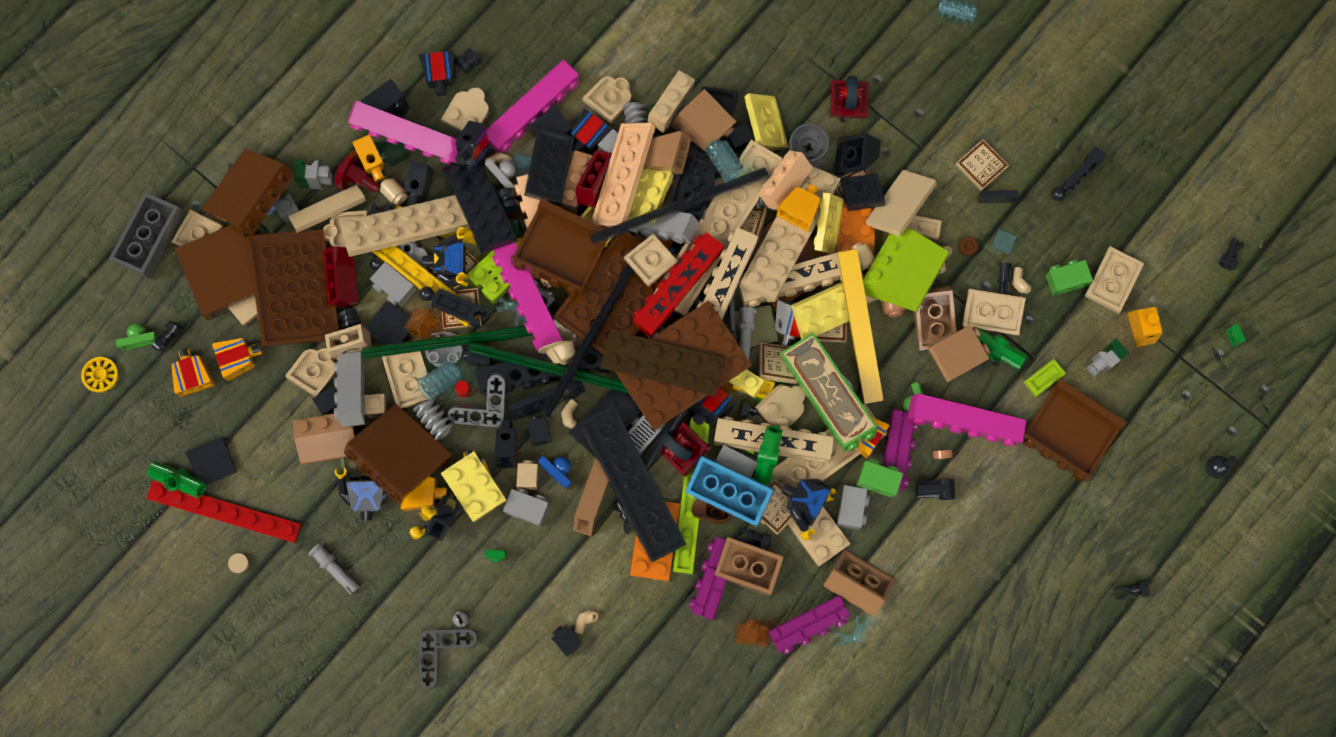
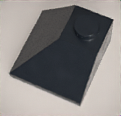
M868 133L838 139L834 174L841 175L866 170L879 159L881 140Z

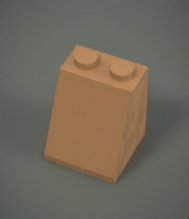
M704 89L677 115L671 126L675 130L685 133L691 138L693 143L707 152L711 147L715 149L722 142L720 138L723 135L727 137L734 130L732 126L736 121Z
M970 324L928 348L947 382L989 359L988 354H990L987 345L985 343L981 344L978 339L981 335L976 326L972 328Z

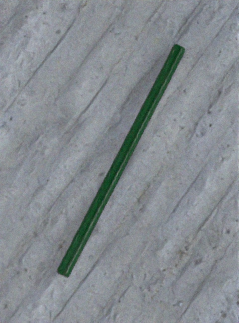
M525 325L365 347L362 348V355L364 359L468 345V343L473 342L483 343L533 336V334H528Z
M474 342L470 346L471 353L559 376H564L567 366ZM578 369L577 374L573 375L574 378H572L630 394L622 381Z

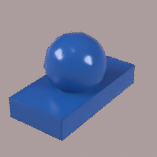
M544 456L538 460L539 465L565 489L568 490L572 486L571 481L564 476L571 470L569 459L558 457L552 464Z

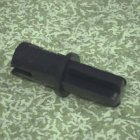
M999 263V279L997 280L999 282V294L1010 295L1012 263Z

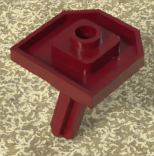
M354 151L346 155L344 161L337 168L334 183L338 191L346 190L351 182L355 185H362L373 193L377 192L380 184L368 177L365 171L358 168L361 161L358 153Z

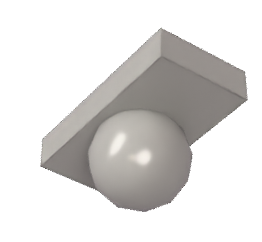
M489 158L485 165L505 188H515L508 179L516 173L515 164L510 160H504L497 167Z

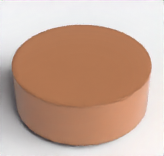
M952 450L933 451L934 459L953 457Z

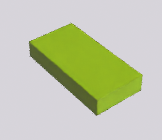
M1053 359L1023 383L1036 397L1064 376L1066 372Z

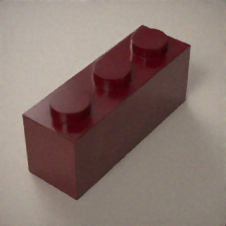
M600 150L595 151L575 187L577 204L596 207L612 153Z
M332 246L324 250L328 306L348 308L358 303L359 294L356 285L355 257L348 256L346 247Z

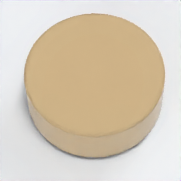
M236 553L229 558L228 567L234 573H244L249 567V559L243 554Z

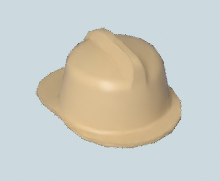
M575 340L555 342L542 347L538 352L546 353L554 364L567 365L571 363L576 353L573 343Z

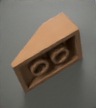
M950 286L930 288L918 311H913L919 350H928L931 345L956 332L953 290Z
M727 537L715 575L749 590L769 596L772 594L783 557Z

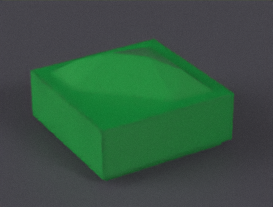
M1238 324L1229 327L1225 331L1233 348L1246 341Z
M485 550V558L492 562L506 560L507 553L504 550Z

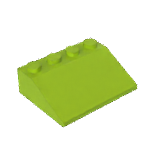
M906 228L901 236L890 233L863 279L865 295L917 312L945 263L949 252L913 229Z

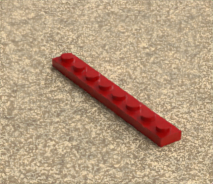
M154 480L146 499L295 544L302 526L292 521L203 495L197 499L179 490L169 491L163 483Z

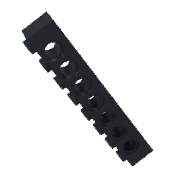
M590 346L591 349H589L588 353L586 352L587 355L581 361L579 370L586 372L598 371V373L609 371L608 369L601 368L603 355ZM547 354L532 357L553 363ZM592 356L597 361L594 364H588L586 362L587 358ZM509 362L475 369L479 392L487 396L488 379L494 372H501L505 375L506 393L514 391L517 387L526 389L533 387L537 383L542 385L550 384L553 382L552 380H561L562 376L540 371L537 376L530 375L532 368ZM515 372L521 373V377L518 380L511 379V376ZM496 384L495 390H498L499 384Z

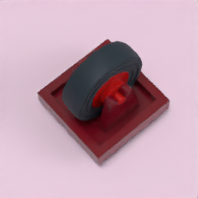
M848 76L846 80H832L830 117L867 119L869 81H858L856 76Z
M685 422L677 428L674 434L666 431L661 437L665 448L660 453L685 477L699 463L701 456H705L711 449Z

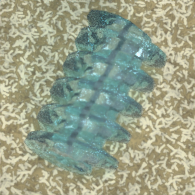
M941 0L937 15L940 12L941 18H944L948 14V20L955 16V22L962 18L963 24L969 20L970 26H972L977 8H975V2L968 6L967 0L962 5L961 0H957L955 3L954 0Z
M716 140L708 145L706 153L717 168V171L720 172L724 181L736 178L743 171V164L740 163L739 158H737L728 142Z
M445 362L442 366L419 379V389L426 399L432 400L433 396L437 397L439 393L445 392V389H450L451 385H456L463 377L460 370L453 363Z

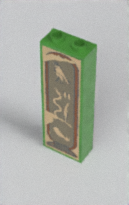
M814 333L781 352V359L844 452L848 450L853 451L859 447L860 442L864 440L869 441L876 436L877 425Z

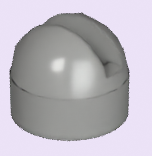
M458 611L453 615L455 626L465 627L468 624L469 616L465 612ZM459 614L461 615V618L463 620L462 624H460L459 619L457 617V615Z

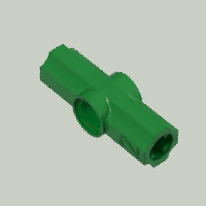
M977 328L981 335L978 339L981 344L985 343L990 351V354H988L989 358L995 361H1002L1016 370L1021 368L1027 357L1026 354L1009 346V342L998 336L993 337Z
M775 425L766 427L763 443L760 445L757 457L758 463L754 479L764 484H770L780 451L779 445L783 430Z
M154 461L147 470L149 478L163 483L169 491L179 490L197 499L201 498L206 491L207 485L205 482L190 476L185 469L180 468L176 470Z

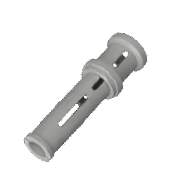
M742 307L740 308L742 313L741 323L738 324L740 330L739 346L749 360L751 335L755 329L754 317L757 314V309Z
M321 542L308 553L310 557L313 556L317 560L320 568L326 569L350 595L358 590L360 586L337 564L335 556L333 554L330 555L323 548Z

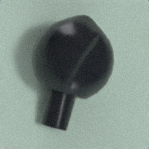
M1213 456L1207 461L1206 472L1214 479L1225 478L1230 473L1231 465L1237 463V459L1235 456L1229 458Z

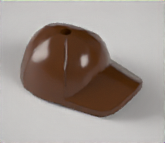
M696 499L691 508L694 517L707 520L711 524H723L733 517L732 514L700 499Z

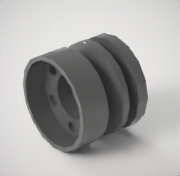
M801 125L791 134L788 151L803 153L812 166L819 168L826 159L829 146L828 135L817 125Z

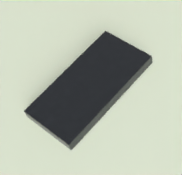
M540 126L537 128L524 196L537 200L543 199L558 206L561 205L574 136Z

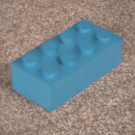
M701 456L685 492L758 526L776 489L707 456Z

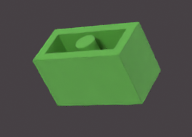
M1076 259L1068 262V265L1063 267L1055 265L1045 275L1053 296L1089 286L1093 282L1086 260L1079 262Z
M869 459V461H865L856 486L894 498L903 473L893 466H888V468L880 466L881 463Z

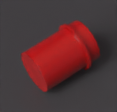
M461 380L456 383L455 390L459 397L465 398L470 395L471 387L467 382Z

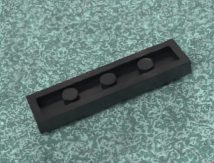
M571 380L572 382H569L570 384L566 388L567 391L564 390L565 392H563L565 395L561 396V401L559 402L562 403L564 400L578 397L584 393L585 389L582 381ZM554 386L509 404L508 407L513 419H522L531 413L540 412L545 409L546 403H548L557 387Z

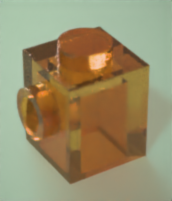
M414 308L405 325V329L414 338L430 339L438 320L431 310Z
M746 620V624H738L736 644L767 647L768 627L758 625L757 621Z

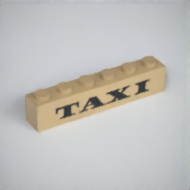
M738 227L735 232L731 231L728 242H730L728 249H723L720 256L722 262L719 267H715L712 273V277H714L712 284H707L704 291L706 295L704 302L700 301L697 308L709 300L720 318L723 319L759 240L758 236Z
M837 253L795 264L778 297H791L799 291L809 292L817 286L827 287L838 280L842 282ZM739 282L737 287L744 307H756L760 302L764 301L773 302L740 286Z
M730 417L718 418L714 445L722 447L725 445L729 448L759 452L760 445L763 443L765 429L767 426H771V424L761 423V425H756L749 420L738 422ZM780 426L783 434L778 456L830 464L834 437L824 432L812 434L809 430L800 429L799 431H794L790 427Z

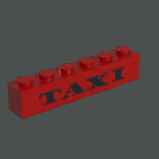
M706 232L703 236L699 235L693 243L695 246L691 251L689 249L685 251L681 257L683 260L679 265L675 264L669 271L671 275L667 280L663 278L657 286V292L655 294L651 293L645 300L646 305L642 309L638 308L633 314V325L648 337L652 338L722 253L724 245Z

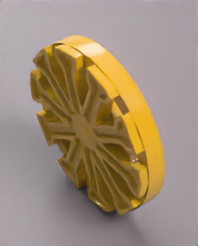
M95 357L84 365L81 378L83 384L89 390L104 393L116 385L119 379L117 365L112 360L106 357ZM91 368L92 372H88L87 369ZM107 378H113V381L110 382Z

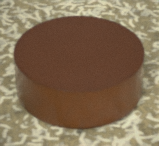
M964 237L958 245L959 252L967 257L974 255L978 249L977 241L972 237Z

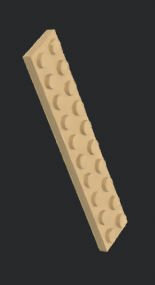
M751 140L725 182L763 167L766 168L770 177L783 158ZM767 176V178L765 177L761 181L758 179V181L756 180V182L754 181V183L752 182V184L750 183L746 187L743 185V187L741 186V188L739 187L735 191L732 189V191L730 190V192L728 191V193L726 192L722 196L720 194L717 197L715 196L706 210L704 220L700 219L699 221L700 226L692 243H685L676 257L677 265L683 260L681 257L687 249L691 251L695 246L693 243L699 235L703 236L706 232L723 244L725 249H728L730 244L728 238L731 231L735 232L737 227L741 229L760 199L758 192L769 177ZM720 256L674 310L675 312L686 316L715 267L719 264ZM669 271L664 276L666 280L671 275Z

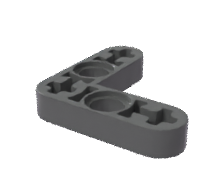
M494 372L490 375L487 385V407L454 404L448 411L449 420L455 424L487 427L500 426L505 417V375L501 372ZM495 378H499L498 380L500 381L498 390H495ZM493 395L499 396L501 403H493L491 397ZM455 410L460 414L459 417H456L454 414ZM474 411L479 412L481 419H473L471 413ZM493 414H497V421H494Z
M469 629L424 631L419 639L420 685L425 689H432L437 685L438 649L474 647L478 642L476 632ZM448 633L454 636V642L451 645H446L443 641L444 636ZM457 633H461L460 637H467V633H470L474 640L470 641V644H467V641H460V645H457ZM428 634L434 638V641L430 643V648H435L434 652L429 650L423 652V648H428V643L424 642V638H427ZM432 654L434 656L433 664L425 665L423 661L424 656ZM423 668H434V672L430 671V677L434 678V682H430V686H427V683L423 681L424 678H427V671L423 672Z

